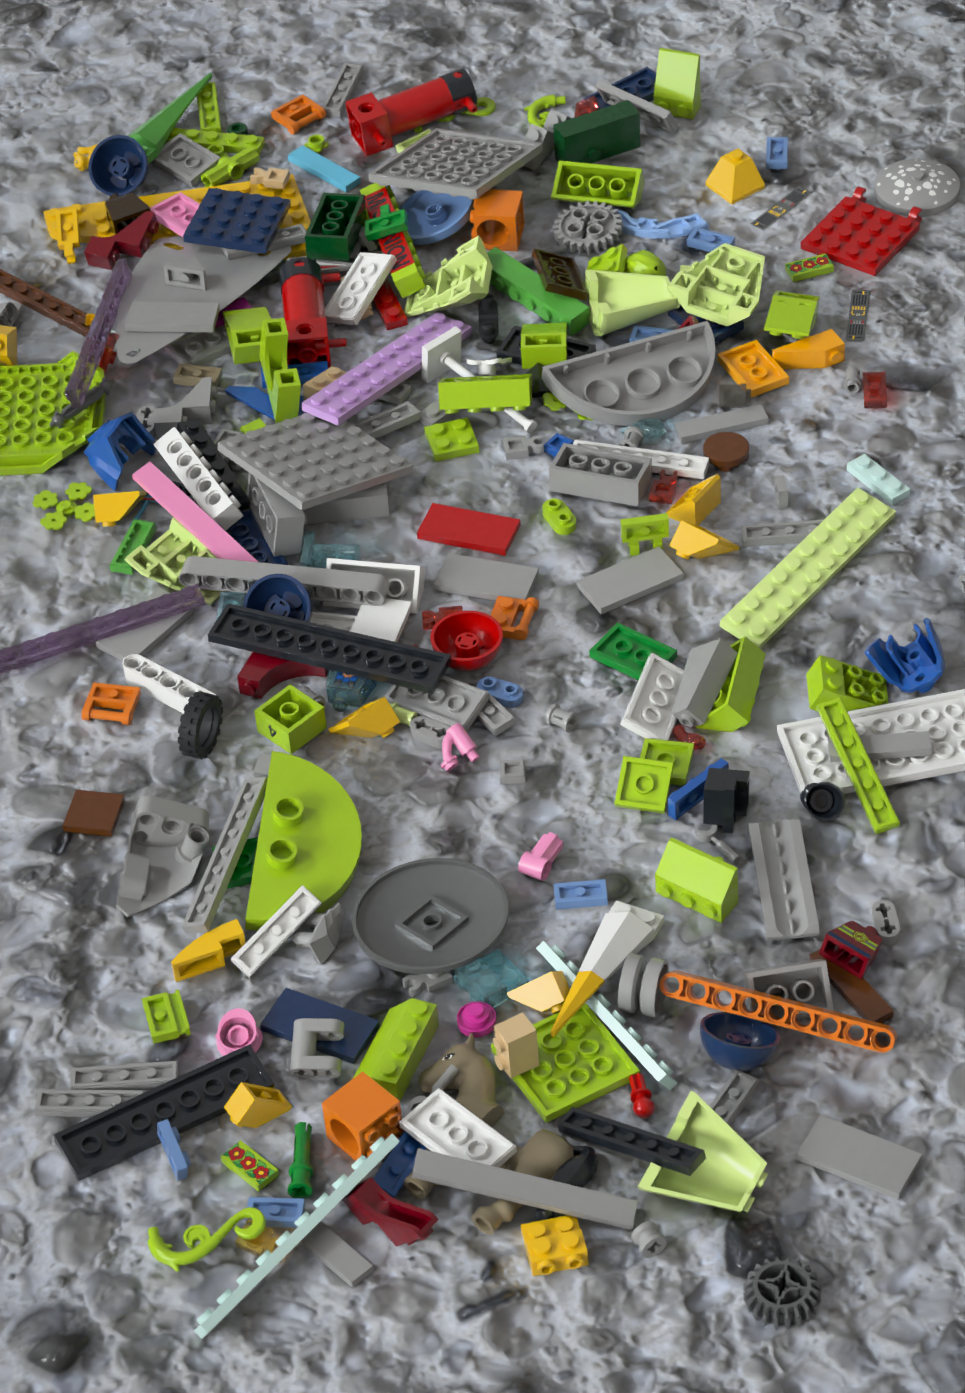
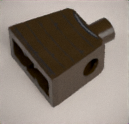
M115 193L105 202L107 219L114 235L131 224L143 213L150 211V207L133 193H127L122 196Z

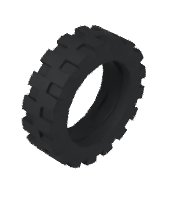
M198 691L193 693V696L188 699V704L183 709L184 714L180 718L181 725L178 728V744H180L179 750L182 752V755L203 760L213 751V746L217 743V736L220 735V725L223 721L221 717L223 707H221L222 701L219 699V696Z

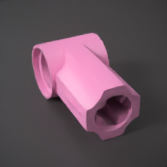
M552 832L544 834L531 852L526 851L522 855L518 871L527 876L545 881L551 871L552 862L563 849V841L559 839L557 834Z

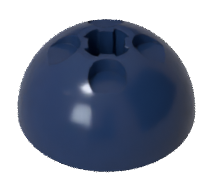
M110 136L101 141L93 150L88 166L89 176L93 185L106 195L111 196L117 193L122 196L127 193H134L143 185L148 175L149 163L147 154L143 147L129 136Z
M270 574L256 581L247 592L243 607L281 616L286 614L285 617L310 622L312 616V602L308 591L301 582L286 574Z
M728 1012L706 1015L700 1023V1037L705 1051L713 1061L729 1070L748 1071L760 1067L774 1055L781 1039L780 1033L769 1023Z

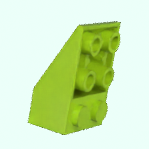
M776 291L771 301L764 330L770 331L769 334L776 336L786 333L792 334L791 337L797 339H804L805 336L808 337L817 323L820 297Z
M259 307L223 311L222 314L234 364L261 362L259 353L262 320L271 319L267 308Z
M567 322L522 324V369H531L538 362L543 366L567 360Z
M819 655L806 673L809 709L817 711V704L841 697L847 712L889 704L886 679L879 673L823 655Z

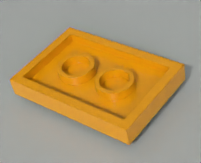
M757 340L717 354V361L749 398L789 384L787 373Z

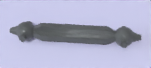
M102 378L99 386L93 387L70 403L61 413L55 411L49 426H57L61 429L65 420L72 419L100 399L104 393L109 395L115 381Z

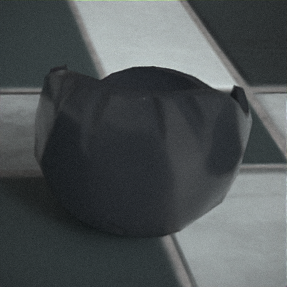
M811 783L800 794L803 806L817 820L833 821L843 813L845 794L840 787L833 783Z

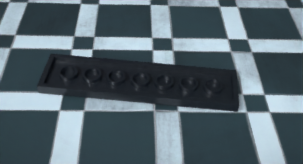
M248 1044L54 1134V1140L76 1179L81 1181L160 1144L161 1141L157 1134L158 1122L168 1119L171 1128L176 1127L178 1133L181 1134L226 1113L227 1111L224 1106L241 1082L275 1088V1084L251 1045Z

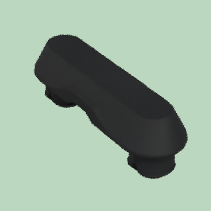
M487 294L478 304L479 336L486 344H492L499 334L498 304L491 294Z

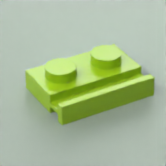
M179 989L175 990V993L172 994L165 992L141 998L153 1044L179 1038V1035L187 1033V1036L191 1035Z

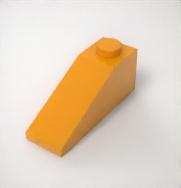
M832 329L772 350L773 359L782 369L826 368L845 361V343Z

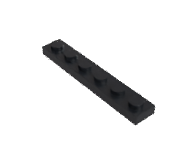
M200 420L179 422L177 430L180 434L184 431L193 441L189 445L194 444L202 453L199 458L204 457L212 466L209 471L213 469L222 480L218 483L223 482L231 491L228 496L233 495L241 504L238 509H249L250 500Z
M572 1107L557 1123L558 1130L561 1133L650 1163L652 1162L658 1166L691 1176L706 1159L703 1149L576 1107Z

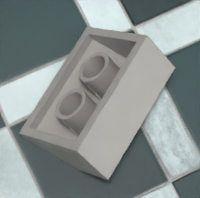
M824 959L742 971L744 986L747 989L834 1011L827 963ZM748 997L749 1009L751 1011L757 1010V1000ZM779 1004L772 1005V1014L777 1018L783 1017L785 1013L784 1008ZM800 1011L797 1018L805 1019L811 1017L809 1013Z

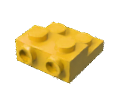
M567 1215L521 1224V1233L532 1276L548 1275L553 1272L578 1269L588 1265V1251L577 1217Z

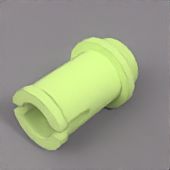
M396 702L393 704L389 703L400 723L410 727L411 720L418 716L417 712L399 707V704Z

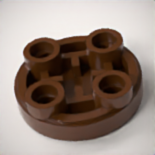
M719 432L705 440L703 444V457H709V463L719 467L720 471L729 472L734 466L740 465L749 459V443L740 434Z

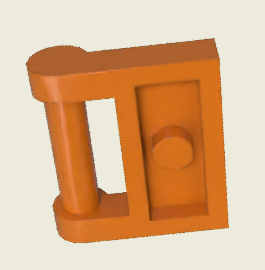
M302 94L272 110L271 116L272 119L286 127L290 134L294 135L299 132L300 128L317 119L325 118L326 112L323 107Z
M498 596L490 616L495 618L501 625L503 638L525 640L529 633L528 627L532 616L538 610L540 603L533 597L524 600ZM519 611H524L519 625L514 627Z
M93 682L82 709V720L91 721L92 719H99L131 725L134 711L141 696L140 687ZM94 707L123 710V712L94 709Z

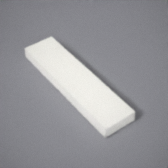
M302 885L231 958V962L250 978L321 906L322 902Z

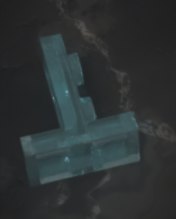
M306 531L300 565L302 567L326 568L327 558L361 561L360 545L316 544L315 532Z

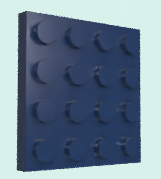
M209 188L184 232L183 240L187 243L266 254L291 207L290 199Z

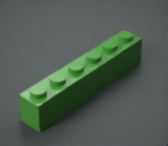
M497 247L487 252L493 266L490 284L497 290L507 294L511 299L519 302L528 310L533 311L545 321L550 323L567 322V334L569 336H573L590 323L589 307L576 298L545 291L539 274Z

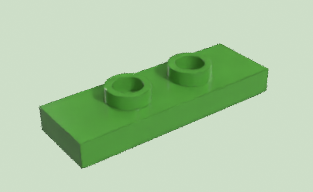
M133 520L110 563L111 572L133 575L135 569L125 561V558L140 545L147 548L157 529L155 522Z

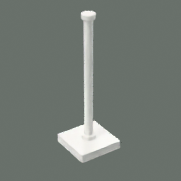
M456 326L422 346V379L426 383L431 382L450 369H453L461 377L474 376L460 364L461 330ZM504 407V411L520 423L527 433H532L536 429L537 423L534 420H529L518 410H513V407Z

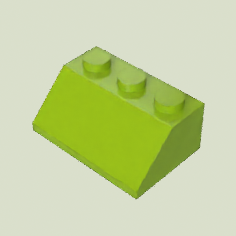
M671 837L655 873L656 892L665 898L682 904L686 908H691L703 914L707 918H712L722 923L738 904V868Z

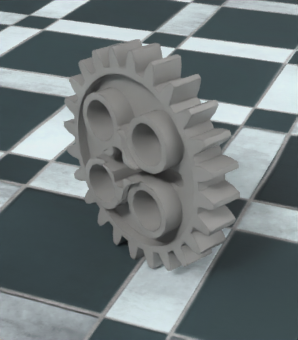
M586 201L585 205L578 202V207L570 205L569 211L563 209V215L558 214V220H554L555 226H553L558 245H566L568 249L570 248L571 253L579 250V255L583 251H587V254L590 255L591 250L599 253V248L607 250L606 245L613 246V240L619 241V235H622L623 222L621 214H618V209L613 210L612 205L606 207L605 202L598 205L597 201L593 204Z

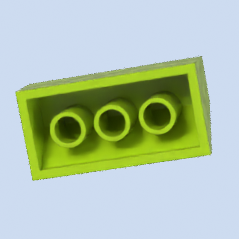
M559 161L551 199L582 203L589 201L592 204L597 201L598 204L605 202L606 205L635 208L642 197L645 183L643 172L640 168Z
M532 374L442 378L438 382L439 410H445V413H459V409H468V412H481V408H490V411H504V407H513V410H526L527 406L532 404Z
M744 636L730 645L738 654L705 723L695 726L696 728L732 733L740 727H745L750 722V715L755 703L756 691L760 684L759 679L764 668L763 663L766 653Z
M411 998L390 1008L354 1077L363 1071L401 1101L439 1027L437 1004Z

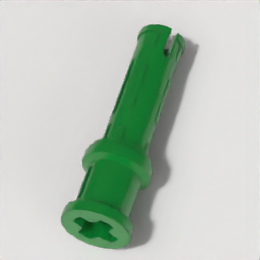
M299 1122L294 1127L293 1163L289 1167L291 1183L288 1186V1194L292 1198L307 1199L313 1193V1188L310 1184V1179L314 1173L313 1167L310 1164L312 1126L308 1123L307 1131H305L306 1122Z

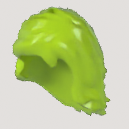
M640 250L626 257L624 273L666 276L665 263L650 251Z

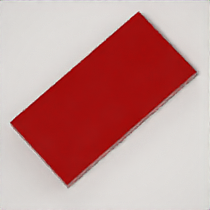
M432 503L417 531V539L506 556L521 526V521L516 518Z

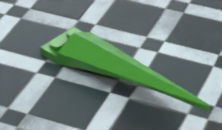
M212 73L206 75L128 135L143 147L148 157V163L158 157L183 113L212 79Z

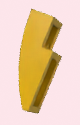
M232 920L206 932L185 947L171 961L175 982L225 966L224 958L236 954L245 945L244 932L238 920Z

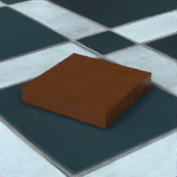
M76 790L63 823L64 832L112 837L125 803L124 794Z

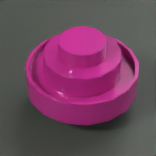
M484 1002L465 1004L457 1013V1026L460 1032L466 1036H469L470 1033L473 1034L474 1038L486 1036L494 1030V1025H496V1012L493 1007Z

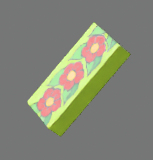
M825 253L786 263L785 271L792 282L832 273L834 272V266Z
M241 1140L220 1156L221 1162L258 1192L279 1176L276 1167Z

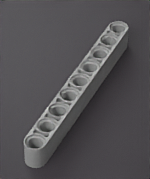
M198 556L187 557L179 575L180 583L189 588L247 593L256 581L267 575L286 574L303 584L311 600L379 606L384 602L389 587V580L385 576L376 573Z

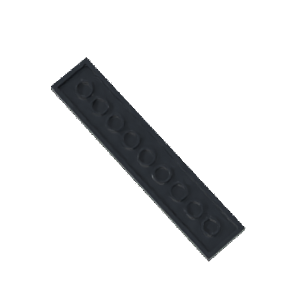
M227 603L208 633L209 642L431 694L436 690L451 663L450 654Z

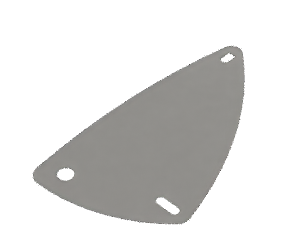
M181 236L165 237L156 240L136 265L121 296L116 318V347L119 361L125 364L136 363L188 333L126 331L125 323L132 301L219 302V311H221L276 267L291 252V247L271 250V253L267 256L253 254L228 260L221 247L184 242ZM169 242L184 248L182 250H175L163 244ZM194 256L205 269L206 290L165 284L163 265L166 261L187 264ZM133 349L141 350L134 357L127 355Z

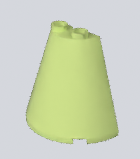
M586 270L585 286L589 293V319L594 335L603 336L670 310L678 309L680 303L677 301V297H674L668 289L670 284L668 276Z
M690 1091L667 1138L703 1149L706 1155L705 1161L691 1176L651 1162L638 1188L646 1192L742 1212L743 1210L748 1213L755 1200L751 1196L755 1186L761 1189L768 1176V1173L764 1172L767 1162L695 1092Z

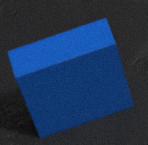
M556 433L544 444V452L556 457L563 443L573 445L574 440Z

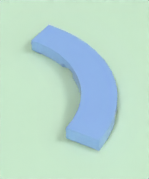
M618 209V214H621L623 222L622 233L632 236L678 238L689 236L695 227L709 230V224L698 213L673 218L666 222H658V219L643 217L635 219L630 217L628 213Z

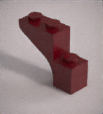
M151 211L143 213L113 236H91L84 251L88 265L112 270L114 264L118 262L120 254L142 258L151 246L154 234L159 229V222L156 219L155 213Z
M372 1177L360 1181L342 1199L362 1225L370 1222L378 1224L396 1247L405 1243L411 1245L418 1239L423 1241L434 1231L432 1226L439 1220L429 1210L393 1198Z

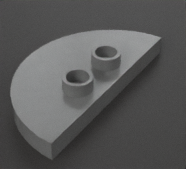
M708 321L554 363L543 367L542 380L558 400L573 411L590 419L621 426H640L658 423L688 409L705 391L712 375L715 360L713 332Z

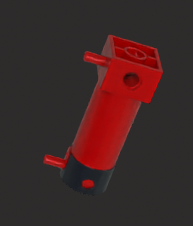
M464 68L379 100L370 92L345 102L351 136L366 156L393 147V136L469 110L471 113H475L478 110L476 91L469 74Z
M308 257L290 259L283 264L279 275L283 317L288 331L287 365L327 361L328 368H330V348L346 347L347 340L346 338H328L323 292L324 283L341 280L340 273L323 274L320 265Z

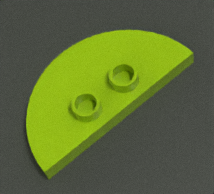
M272 751L245 930L258 931L302 885L322 902L315 912H325L343 896L358 869L362 832L358 812L350 796L341 784L322 768L287 753Z

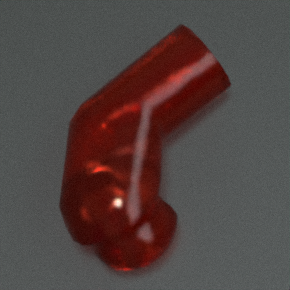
M677 725L673 728V734L678 742L694 743V750H701L705 747L706 739L696 733H687L683 725Z

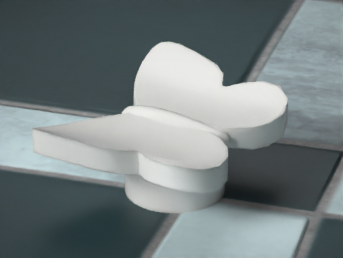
M497 358L484 361L466 359V363L478 366V375H496V366L511 364L512 358Z

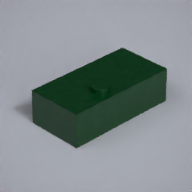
M629 100L553 124L555 159L558 163L559 161L591 164L641 147L640 113Z
M322 194L305 234L306 257L310 259L349 261L360 230L367 217L365 195Z

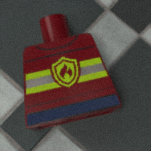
M849 921L826 933L819 955L857 978L862 979L874 962L883 940L878 936V931L873 926L863 927L855 921Z

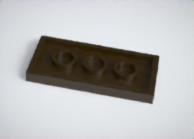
M539 249L533 250L532 258L545 291L587 301L589 293L574 258Z

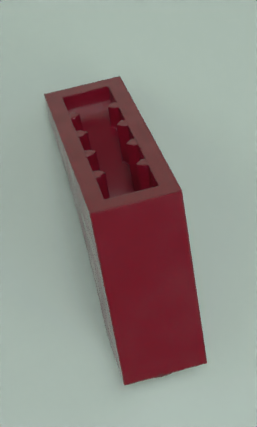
M252 652L237 675L239 692L246 696L262 699L270 689L281 682L302 676L326 678L330 670Z

